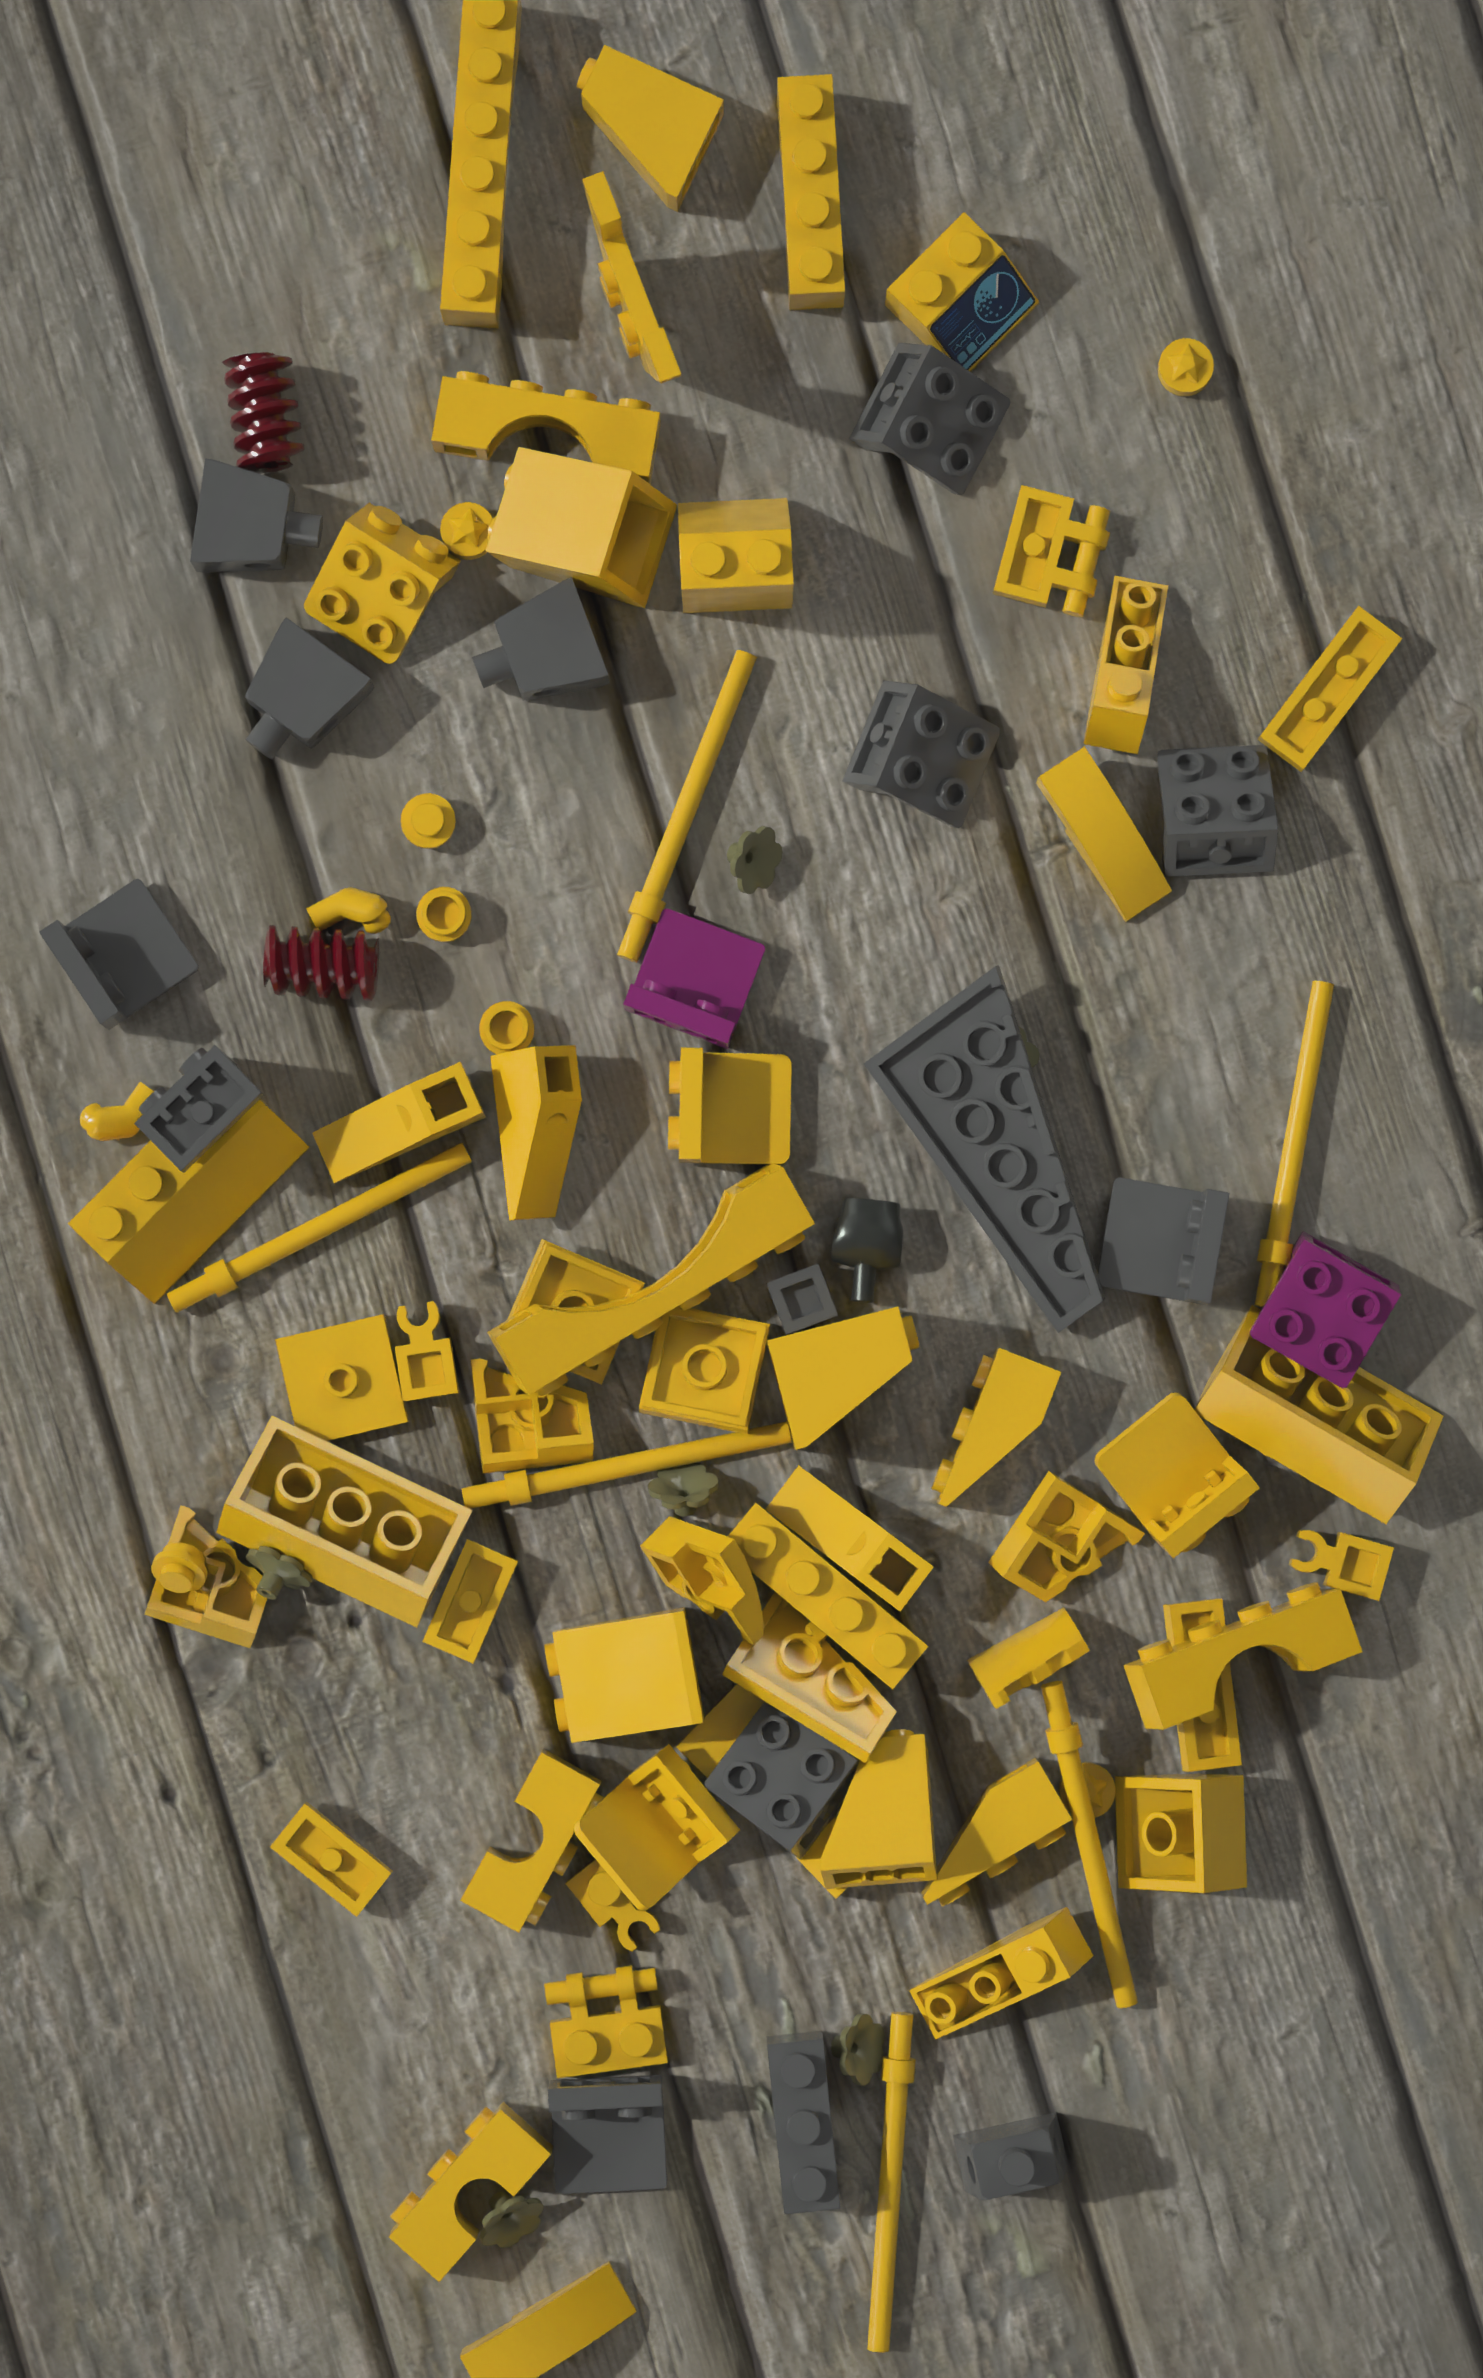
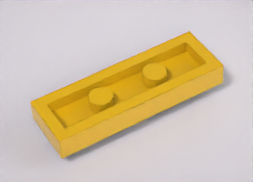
M1358 605L1257 740L1302 772L1403 638Z
M1222 1598L1163 1605L1166 1636L1172 1646L1190 1640L1188 1630L1201 1624L1219 1620L1221 1627L1226 1626ZM1230 1662L1225 1666L1218 1679L1215 1690L1214 1710L1177 1724L1182 1771L1194 1772L1242 1765Z

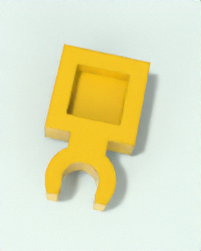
M434 1301L427 1302L429 1317L426 1323L421 1326L411 1324L408 1319L407 1306H399L397 1309V1322L400 1328L409 1334L410 1344L395 1346L403 1402L459 1393L451 1338L434 1339L433 1331L437 1328L440 1321V1311Z
M1299 1530L1296 1537L1308 1540L1314 1545L1315 1553L1313 1558L1306 1562L1290 1558L1288 1564L1290 1567L1300 1572H1314L1319 1568L1327 1569L1323 1583L1324 1586L1341 1589L1342 1591L1376 1601L1380 1600L1394 1547L1342 1532L1337 1533L1334 1547L1327 1545L1325 1539L1317 1532L1311 1530Z
M596 1859L566 1881L565 1884L599 1927L613 1917L618 1924V1939L627 1950L633 1952L638 1946L628 1932V1928L633 1922H645L654 1934L660 1930V1924L656 1916L649 1910H638Z

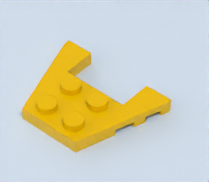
M602 171L583 178L582 182L604 260L597 263L601 275L599 280L609 307L613 308L618 305L621 307L622 313L617 314L620 324L619 332L630 359L639 356L644 370L660 384L680 377L682 375L663 327L659 328L623 235L621 216L605 174Z

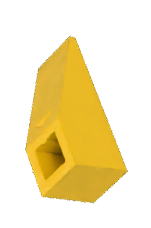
M1114 576L1084 737L1085 745L1138 755L1149 713L1168 585Z
M576 1045L534 1046L492 1055L490 1058L509 1221L556 1217L582 1102Z
M458 1062L410 1083L312 1132L335 1184L484 1119L486 1116L461 1062Z
M1001 1348L996 1349L993 1358L986 1355L982 1356L971 1386L980 1389L973 1410L963 1406L951 1436L960 1441L953 1462L942 1459L931 1489L940 1492L937 1504L947 1507L1042 1424L1061 1375L1060 1371Z
M799 1465L765 1509L900 1612L934 1568V1566Z
M1036 1758L1031 1759L987 1785L938 1864L937 1880L928 1881L923 1888L921 1894L927 1905L937 1899L941 1906L957 1900L970 1891L966 1883L967 1881L986 1871L989 1878L995 1877L1018 1862L1015 1856L1016 1852L1033 1842L1036 1848L1040 1850L1066 1834L1062 1825L1071 1821L1072 1818Z
M1065 1907L1018 1929L914 1986L909 1992L936 2040L1070 1978L1094 1955L1068 1907Z

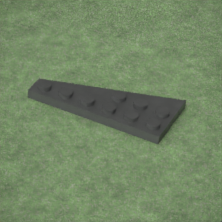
M997 965L866 1061L864 1065L1059 1333L1104 1301L1105 1296L1000 967Z

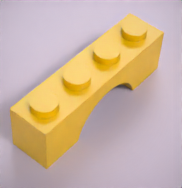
M832 74L777 77V107L784 192L789 310L844 307L845 281Z
M459 371L456 374V378L442 376L431 442L434 451L438 453L489 461L498 446L512 434L531 427H550L561 430L575 438L584 447L592 463L633 471L651 484L661 420L660 412L651 411V404L637 399L622 398L619 399L618 405L597 402V395L583 390L567 389L564 396L543 393V386L533 382L513 380L510 387L489 384V378L485 375Z
M757 1502L754 1503L729 1533L728 1537L735 1539L752 1573L891 1689L895 1688L928 1648V1645L865 1594Z
M1318 1582L1306 1584L1288 1591L1286 1594L1289 1601L1271 1608L1269 1601H1264L1237 1611L1240 1620L1221 1627L1219 1620L1207 1622L1188 1630L1190 1640L1172 1646L1170 1640L1166 1639L1138 1649L1140 1659L1123 1666L1145 1729L1165 1730L1213 1711L1216 1685L1223 1669L1231 1659L1248 1648L1261 1646L1273 1651L1293 1671H1315L1362 1653L1363 1651L1341 1589H1320Z

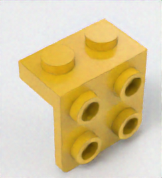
M369 502L345 521L304 602V609L308 615L379 660L392 664L401 657L433 594L452 579L461 560L450 554L447 546L440 540L429 535H420L404 525L400 516L394 511L383 506H374Z
M681 1047L680 1061H670L669 1094H680L679 1116L668 1117V1149H679V1163L762 1165L772 1163L782 1165L786 1163L790 1157L792 1074L790 1058L784 1054L704 1053L703 1048Z
M1176 1392L1167 1395L1102 1448L1095 1456L1097 1468L1153 1539L1173 1559L1181 1552H1188L1197 1547L1206 1537L1207 1531L1221 1519L1240 1512L1249 1502L1250 1496L1260 1488L1250 1474L1227 1453L1186 1398Z
M670 1744L630 1773L574 1825V1832L578 1839L631 1903L640 1911H647L654 1906L698 1863L729 1842L740 1831V1828L730 1818L725 1808L715 1800L691 1771L689 1765L680 1758Z

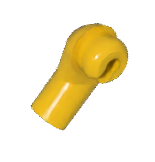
M353 887L344 888L306 908L315 927L320 928V931L347 918L362 923L367 933L376 934L385 930L391 922V915L386 910L387 903L381 896Z
M139 1082L124 1105L101 1107L98 1103H92L86 1106L80 1115L81 1127L87 1131L91 1138L99 1141L133 1137L140 1130L134 1124L143 1115L139 1111V1107L154 1091L142 1082Z

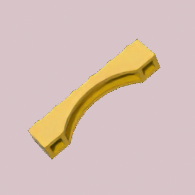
M463 0L440 303L444 325L499 329L507 165L512 105L519 55L522 14L521 0Z
M774 1163L768 1164L724 1190L716 1213L699 1242L675 1268L652 1285L625 1298L594 1306L556 1307L533 1304L487 1333L518 1387L528 1395L536 1391L539 1396L547 1395L563 1386L568 1381L566 1373L582 1363H585L589 1368L611 1357L616 1352L613 1345L632 1334L635 1339H639L658 1329L664 1323L661 1316L677 1306H680L682 1310H687L700 1304L711 1295L708 1288L727 1277L729 1282H734L750 1274L758 1267L756 1259L772 1249L775 1250L776 1254H780L795 1247L805 1239L802 1231L815 1223L783 1166Z

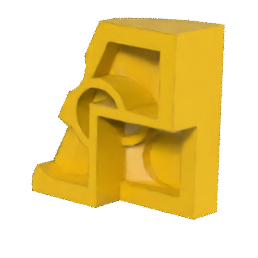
M481 1358L471 1359V1375L483 1473L593 1461L594 1440L587 1393L567 1386H561L544 1396H539L537 1391L528 1395L518 1387L512 1375L489 1368L487 1360Z
M1048 1471L988 1563L1003 1578L1046 1603L1066 1590L1067 1585L1072 1579L1081 1575H1089L1103 1566L1100 1561L1102 1557L1127 1541L1132 1546L1142 1539L1145 1533L1094 1498Z
M180 1505L168 1544L180 1542L199 1549L206 1559L207 1578L201 1588L185 1593L169 1591L156 1579L144 1615L251 1648L267 1598L260 1595L256 1590L263 1575L255 1568L242 1564L237 1558L235 1549L223 1538L219 1541L216 1540L194 1519L196 1513L193 1510Z
M669 1516L640 1545L667 1587L683 1598L691 1600L703 1612L715 1620L725 1611L728 1612L740 1630L742 1639H745L749 1644L755 1645L764 1636L762 1609L757 1587L744 1554L735 1539Z
M1063 1607L971 1657L967 1662L976 1679L982 1685L991 1704L997 1709L1011 1701L1008 1696L1023 1688L1040 1683L1060 1668L1075 1661L1090 1650L1070 1615Z

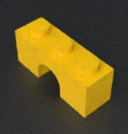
M543 1749L514 1801L532 1811L540 1820L543 1827L542 1845L533 1854L522 1858L510 1857L489 1847L460 1901L518 1933L525 1921L536 1926L552 1897L542 1890L552 1872L563 1876L578 1849V1846L569 1842L574 1833V1825L604 1798L596 1793L602 1781Z
M505 2102L494 2113L486 2106L465 2129L464 2132L471 2139L456 2155L448 2149L429 2170L427 2175L434 2181L425 2192L418 2197L411 2191L390 2215V2218L397 2224L392 2228L389 2238L438 2282L442 2280L476 2241L480 2231L460 2211L458 2205V2192L472 2180L490 2179L500 2184L514 2197L552 2153L553 2145Z

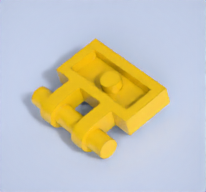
M1021 485L993 594L1046 608L1051 587L1061 589L1067 592L1062 612L1075 617H1083L1087 599L1093 598L1098 580L1093 577L1100 551L1107 549L1110 532L1106 530L1110 510L1090 505L1085 524L1072 521L1069 518L1074 498ZM1064 540L1079 545L1072 571L1057 567Z
M630 1965L616 1967V1973L584 1978L583 1972L566 1974V1980L544 1983L547 2005L569 2002L571 2017L550 2020L557 2078L668 2063L661 2005L638 2008L637 1993L658 1990L655 1968L633 1971V1967ZM619 1996L621 2010L589 2015L587 2000Z

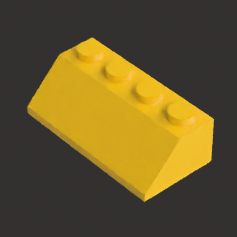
M260 1099L185 1173L181 1172L150 1140L68 1225L113 1269L155 1304L310 1147Z
M1251 1305L1209 1377L1194 1410L1201 1418L1207 1420L1215 1427L1226 1431L1257 1449L1263 1455L1276 1460L1310 1482L1319 1485L1355 1506L1358 1510L1387 1524L1416 1485L1444 1416L1361 1367H1358L1348 1386L1341 1388L1254 1339L1250 1335V1329L1261 1310Z
M271 1416L224 1503L216 1533L249 1549L258 1550L260 1546H266L276 1550L281 1555L293 1557L303 1565V1570L308 1572L313 1579L417 1628L443 1577L473 1510L277 1417Z

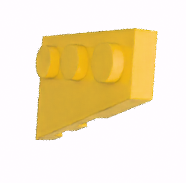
M774 1592L762 1610L764 1636L755 1645L749 1644L743 1639L727 1663L722 1675L866 1763L891 1724L897 1711L853 1662H845L825 1640L827 1634L815 1624L809 1622L803 1614L778 1593Z

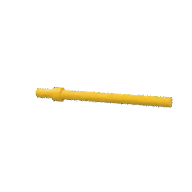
M736 650L642 892L636 891L630 904L628 913L632 917L617 952L619 957L628 961L638 962L653 923H658L661 912L666 906V902L662 901V898L757 659L756 656L748 652Z
M1312 981L1266 1239H1260L1257 1261L1262 1263L1254 1304L1258 1307H1264L1281 1278L1284 1267H1287L1291 1260L1293 1244L1288 1243L1334 990V984L1329 982Z
M460 1143L227 1263L223 1258L203 1268L204 1275L166 1293L176 1313L215 1293L219 1298L237 1289L238 1281L471 1163L472 1160L463 1143Z
M786 1421L749 1429L748 1434L733 1432L528 1475L526 1469L505 1473L504 1480L461 1489L464 1505L469 1509L509 1501L510 1506L532 1502L531 1496L789 1444L792 1441L788 1422Z
M1053 1681L1041 1686L1050 1727L1045 1732L1050 1753L1057 1754L1117 2008H1127L1136 2005L1138 2000L1078 1750L1083 1746L1078 1723L1071 1720L1063 1682Z
M891 2012L888 2056L882 2057L881 2080L886 2081L867 2344V2350L881 2353L889 2352L908 2084L914 2083L916 2059L910 2057L913 2014L907 2012Z

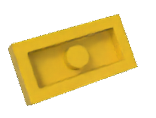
M467 1539L422 1642L474 1664L519 1561Z
M308 1802L303 1804L270 1846L271 1849L356 1917L393 1872V1870Z

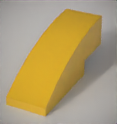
M1085 746L1038 777L1036 781L1037 786L1066 827V834L1125 922L1172 892L1145 841Z
M610 2261L512 2316L510 2322L464 2347L461 2351L460 2359L471 2378H537L636 2313L637 2309Z

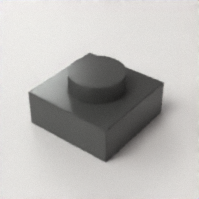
M819 1264L766 1283L786 1335L838 1316Z

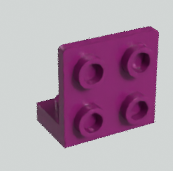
M666 908L661 912L636 981L629 987L623 1003L624 1010L728 1049L765 953V946Z
M1302 1231L1293 1247V1257L1252 1325L1250 1335L1333 1384L1346 1388L1402 1294L1398 1284Z

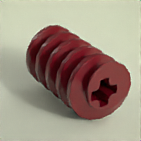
M269 352L248 353L227 358L222 363L232 369L225 373L224 381L229 388L234 389L228 395L227 403L231 409L239 411L231 417L230 424L235 431L241 432V434L234 438L233 446L237 452L245 454L237 460L236 467L258 474L278 472L292 467L293 464L290 462V457L303 452L305 449L302 443L288 441L287 435L300 430L302 427L301 422L285 420L284 414L297 409L299 406L296 400L282 398L281 392L293 388L296 384L295 379L278 376L279 370L293 364L292 358Z
M269 926L265 939L263 959L264 987H266L270 979L274 993L278 996H284L290 982L293 981L297 996L306 997L312 983L315 982L319 997L328 998L334 984L337 983L341 998L350 1000L356 986L359 985L363 999L365 1001L373 1000L378 983L379 937L374 947H368L364 931L358 930L352 946L346 945L342 929H336L330 944H324L320 928H314L308 943H302L298 927L292 926L286 941L282 942L279 939L276 926Z

